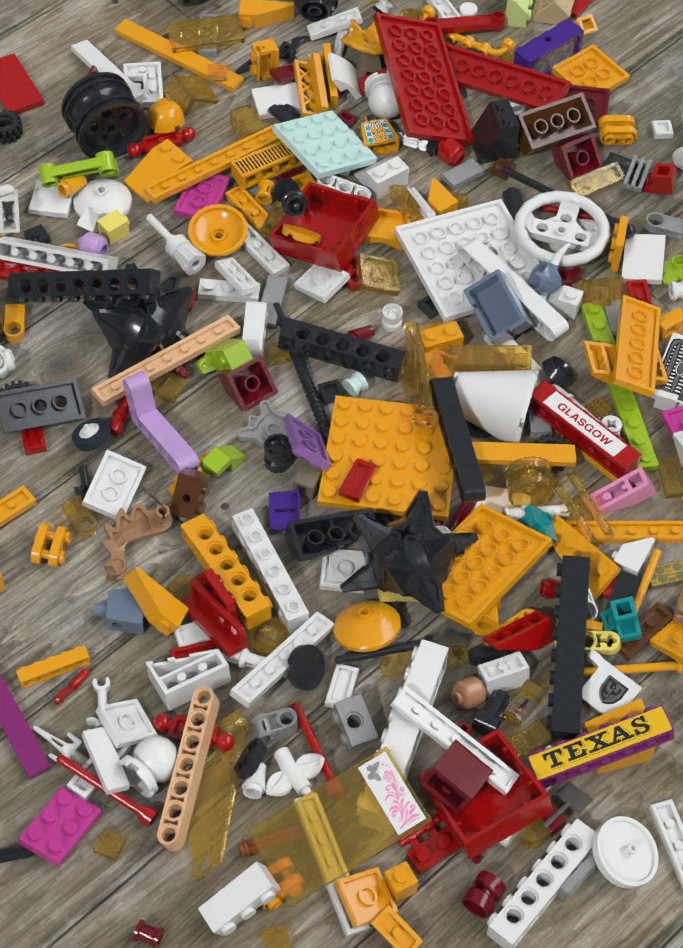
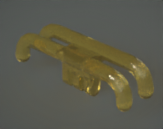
M568 470L566 475L578 495L571 499L558 479L552 481V486L585 538L596 548H599V541L585 521H593L595 519L608 539H613L615 534L573 470Z

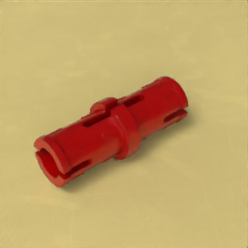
M126 395L121 397L118 407L112 413L113 418L109 428L113 436H120L123 425L130 417Z

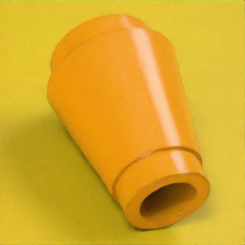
M83 175L62 179L57 184V190L63 198H70L87 185V180Z

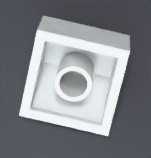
M398 156L387 157L356 172L355 177L364 187L371 191V194L377 200L408 184L409 167Z

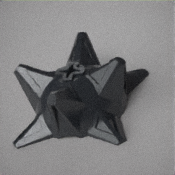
M133 261L125 263L124 269L138 268ZM172 274L160 283V296H152V300H140L139 297H134V300L130 301L121 300V297H116V301H105L103 298H98V301L83 300V304L93 313L97 324L112 348L108 378H112L191 335L185 327L193 290L189 286L179 288L180 277L178 275ZM205 352L198 355L197 357H204Z
M418 490L399 520H395L382 513L376 515V520L360 513L354 515L352 521L365 557V564L339 585L342 592L379 589L383 592L398 593L403 597L411 596L435 614L445 611L442 584L448 578L454 565V559L479 540L476 532L442 533L435 527L429 495L426 490Z

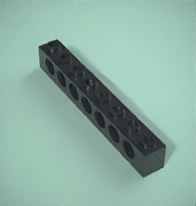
M145 268L9 273L8 298L16 299L17 303H28L30 299L37 303H45L46 299H50L51 302H63V299H68L70 302H80V298H85V301H98V298H103L105 301H116V297L129 301L134 300V297H139L140 300H152V296H160L161 271Z

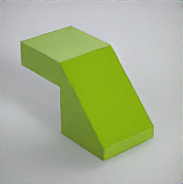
M232 445L215 447L201 460V466L218 477L226 469L234 472L247 459V456Z

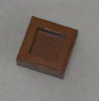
M499 157L491 168L490 174L508 181L510 177L501 173L500 170L502 166L515 170L516 164Z

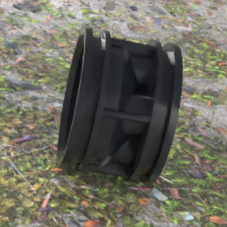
M98 72L88 75L76 82L67 91L62 101V117L69 129L75 133V139L82 152L89 158H95V155L101 151H112L114 158L127 153L129 144H139L146 133L148 126L147 116L141 105L134 98L127 82L118 74Z

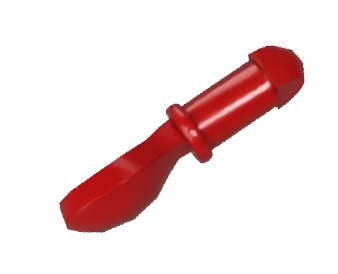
M87 668L80 670L78 675L68 683L69 687L63 688L58 692L54 700L55 705L59 706L70 693L78 690V687L90 675Z

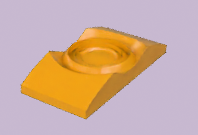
M378 208L380 218L362 243L365 245L381 243L397 250H404L394 233L395 227L425 218L421 214Z
M584 341L583 348L591 376L612 384L616 344ZM659 349L655 386L667 384L668 382Z

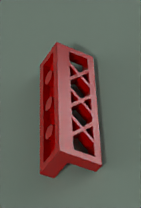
M196 578L190 580L192 594L179 600L189 608L186 615L228 658L247 648L245 627Z

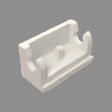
M520 651L478 665L479 679L486 685L487 698L490 697L494 689H501L506 692L529 684L530 667Z

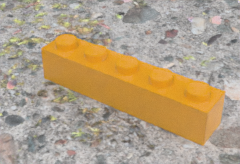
M83 645L77 646L70 651H64L59 655L50 656L43 661L34 662L32 665L21 667L16 670L20 685L24 689L91 664L86 647Z

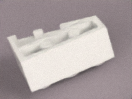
M219 649L189 654V657L180 659L170 657L167 658L168 661L153 663V661L145 662L149 679L168 711L191 701L195 690L201 686H207L214 690L231 682L229 664Z

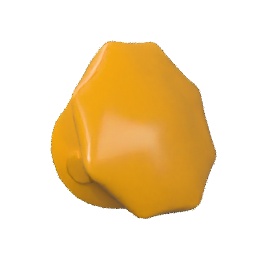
M350 19L349 32L340 41L362 53L383 55L375 23L373 22L370 27L362 30L356 20Z

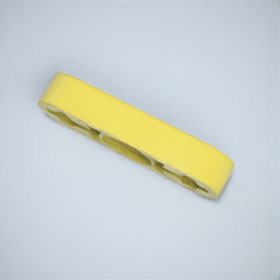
M586 630V637L592 638L594 643L590 647H585V654L595 650L599 654L613 655L620 650L621 641L617 633L613 631ZM597 638H600V640H601V643H600V646H601V647H598V640H597ZM609 639L614 641L612 647L607 646Z

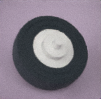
M91 418L75 428L72 433V440L80 451H92L107 442L111 431L105 420Z

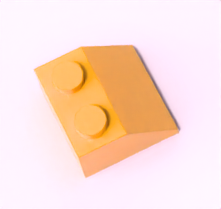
M441 320L409 329L420 355L432 350L442 351L443 357L462 352L464 336L456 321L449 320L444 322Z

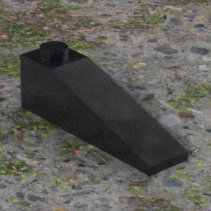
M372 508L288 521L284 537L289 553L299 562L319 559L357 540L358 536L352 519L357 513L375 519Z

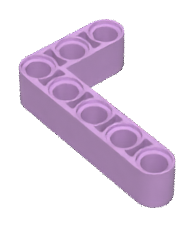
M140 371L123 379L122 382L130 415L138 429L177 474L186 467L191 469L198 467L200 462L196 453L156 409L151 384L145 372Z

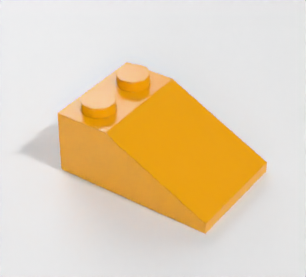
M166 139L151 149L124 180V183L145 202L151 204L153 202L144 193V186L192 164L193 160L170 140Z

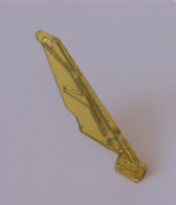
M406 322L404 325V331L406 332L404 351L406 352L402 374V386L405 390L403 402L419 406L412 415V420L416 426L432 429L436 427L439 419L437 412L434 411L420 325L417 322Z
M236 709L229 713L226 718L224 717L216 723V726L220 728L221 734L230 733L234 737L235 745L228 752L217 749L206 757L188 828L195 867L192 871V877L195 881L203 879L223 861L238 779L234 766L243 751L246 730L249 729L245 718ZM209 853L210 867L203 872L198 871Z

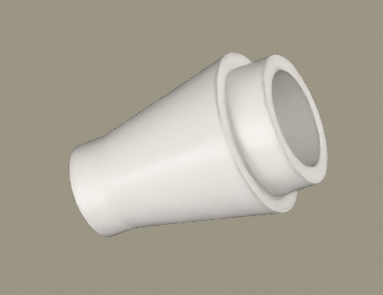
M262 762L257 771L250 778L246 779L242 785L243 794L250 799H259L265 793L266 765Z

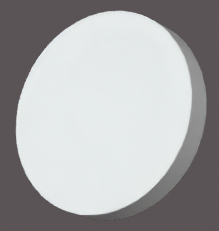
M618 816L607 820L598 827L593 837L592 851L598 869L607 880L616 886L632 889L647 883L653 878L658 867V850L652 835L641 823L629 817Z

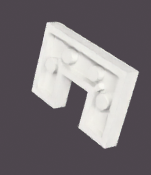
M161 62L123 64L124 75L132 82L143 81L144 89L140 90L145 93V99L138 102L142 108H149L158 99L163 98Z

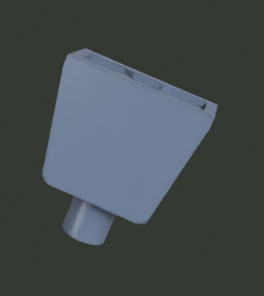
M129 588L108 591L107 603H94V617H106L108 629L144 635L145 615Z

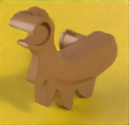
M138 503L133 507L130 517L123 508H120L116 516L115 528L108 523L104 524L103 528L108 539L103 540L102 546L111 555L104 568H112L114 570V573L107 572V580L120 581L126 575L125 547L128 544L164 534L170 529L172 517L167 505L163 504L162 508L161 505H158L155 510L148 511L142 503Z

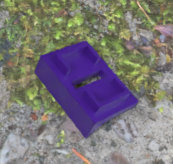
M299 487L289 492H269L270 532L285 531L288 521L300 520ZM275 511H296V512H275Z

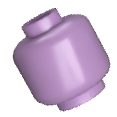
M87 232L78 241L79 250L103 255H107L109 251L107 239L94 232Z

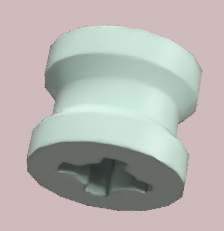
M359 372L353 373L350 379L346 378L342 381V386L350 397L355 398L359 395L360 391L368 389L366 379Z

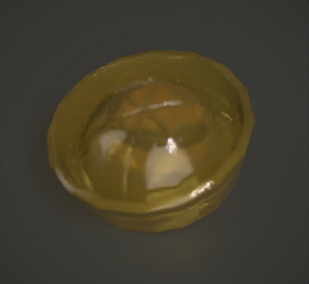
M271 618L249 630L251 645L264 655H270L289 635L287 627L275 618Z

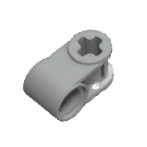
M282 708L270 713L259 714L251 720L252 725L256 728L257 738H260L264 744L285 737H291L298 730L297 714L291 708ZM285 720L292 721V723L287 725L283 724L282 722Z

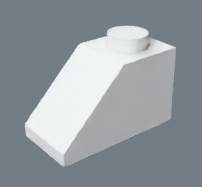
M564 285L558 290L549 293L546 302L563 318L575 321L581 307L584 291Z
M650 537L622 544L618 552H613L610 560L623 571L639 576L652 552L655 538Z

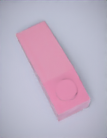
M639 467L584 497V500L591 515L594 517L639 504L657 494L649 476L642 467Z

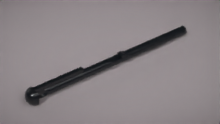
M502 166L500 170L501 173L541 193L555 191L506 166ZM579 209L580 212L592 217L584 209ZM605 214L610 227L614 228L615 223H619L620 220ZM627 224L625 238L630 239L636 234V228L633 224Z

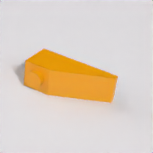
M240 0L238 13L239 28L258 29L294 19L295 2Z
M137 566L127 573L123 580L148 622L165 636L179 628L189 608Z

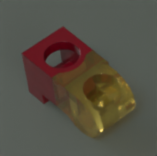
M552 803L553 811L523 828L521 842L526 848H538L565 827L566 819L562 814L547 828L543 827V824L557 811V808Z

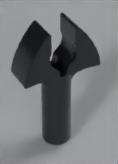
M86 465L79 466L81 485L80 487H74L75 495L82 502L84 500L83 494L91 485Z

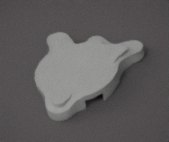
M263 400L259 403L261 415H250L247 427L237 432L238 440L251 441L264 448L265 439L270 435L283 434L288 437L283 418L286 415L276 412L268 400Z

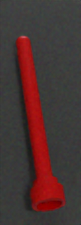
M293 702L291 708L297 714L298 723L312 752L320 754L325 758L321 770L328 783L326 792L331 801L340 800L347 795L348 791L343 782L336 780L300 703Z
M57 756L56 761L58 764L106 794L98 777L66 756ZM121 792L107 795L137 814L140 823L147 828L153 823L159 812L152 806L139 805Z

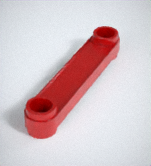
M494 11L492 14L438 19L426 17L424 20L440 23L443 34L483 30L499 32L505 26L506 15L503 12Z

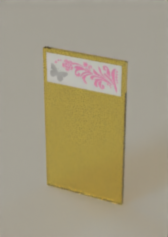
M384 747L250 828L248 832L285 896L287 904L292 907L427 825L432 820L391 755L390 749Z

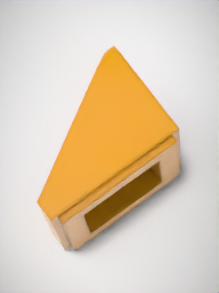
M592 14L573 21L584 30L583 36L598 31Z

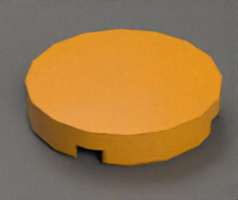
M283 225L282 234L285 236L291 234L294 240L307 244L318 245L320 243L321 235L299 226Z

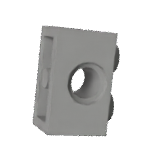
M361 694L334 703L331 717L334 724L339 725L342 732L339 734L344 747H348L349 752L376 743L378 734ZM356 720L359 727L351 728L347 721Z

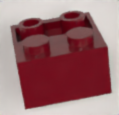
M455 739L426 772L420 784L458 815L472 800L493 770Z

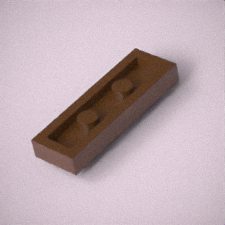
M656 602L638 619L642 638L621 643L618 653L629 662L650 642L652 637L673 620L674 615Z

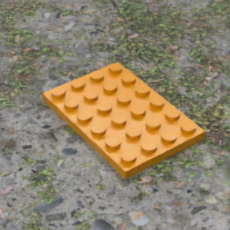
M480 504L451 532H476L479 540L454 559V565L448 578L442 584L445 611L441 612V614L470 630L553 545L552 538L483 504Z

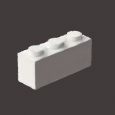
M255 862L200 906L198 910L213 933L226 936L235 931L236 925L243 919L247 920L255 915L258 907L271 902L276 897L275 894L281 889L267 867Z

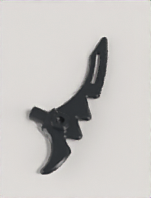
M299 36L293 38L291 44L283 41L278 48L279 57L289 58L291 63L294 62V59L298 60L295 56L297 54V46L302 41L310 39V37ZM251 59L241 65L234 73L240 74L250 70V65H252Z

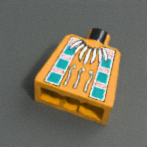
M374 115L366 116L365 122H362L360 126V139L364 146H367L376 156L398 152L399 136L386 118L376 119Z

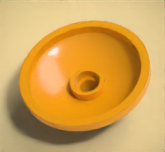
M215 204L202 208L192 217L188 226V235L192 245L203 254L220 257L237 251L244 244L248 235V226L245 217L240 211L228 205Z
M365 600L351 604L342 610L336 617L335 625L333 626L335 639L341 646L351 651L370 652L381 649L396 639L401 630V619L397 610L391 605L376 600Z

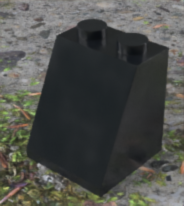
M509 99L489 102L472 128L475 142L471 146L479 164L496 162L499 157L505 160L516 157L520 124Z

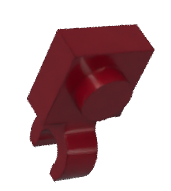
M560 267L557 270L561 277L562 286L570 287L572 282L582 281L580 275L583 272L580 267H575L571 270Z

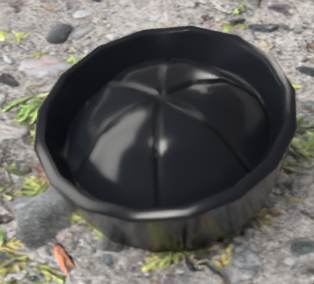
M552 356L542 362L544 372L553 382L561 387L570 386L574 373L564 360L557 356Z

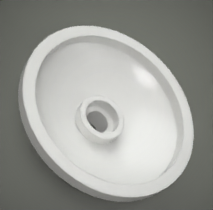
M96 179L87 182L86 186L75 193L73 204L75 212L79 217L82 216L87 206L105 213V216L116 209L122 215H127L132 207V196L129 189L116 180Z

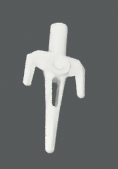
M33 726V729L56 747L62 755L70 760L73 759L81 766L87 762L88 758L78 752L82 741L72 733H67V736L74 741L69 744L43 729ZM52 739L62 744L63 747L57 745L54 741H52ZM52 753L48 755V757L56 761V755Z

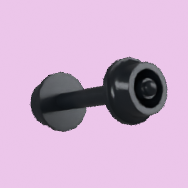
M290 178L280 179L275 184L273 193L275 198L282 203L283 211L289 216L302 215L307 209L308 201L304 193L299 191L298 184Z

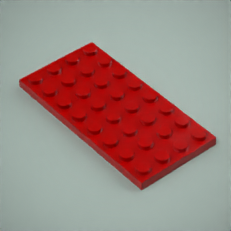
M376 12L373 20L406 137L439 142L448 138H454L462 145L471 146L475 140L440 23Z

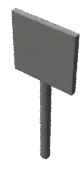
M569 783L556 796L565 804L543 824V827L547 828L569 806L580 814L593 799Z

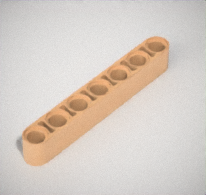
M207 686L197 688L193 694L157 832L158 841L171 852L180 850L185 844L220 702L218 697ZM210 697L207 703L202 704L205 698ZM205 719L202 725L196 726L200 720ZM199 742L197 747L191 749L193 743ZM193 764L192 769L185 772L186 767ZM187 787L186 792L179 795L180 790ZM181 810V814L173 818L174 813ZM175 833L174 839L167 842L168 837Z

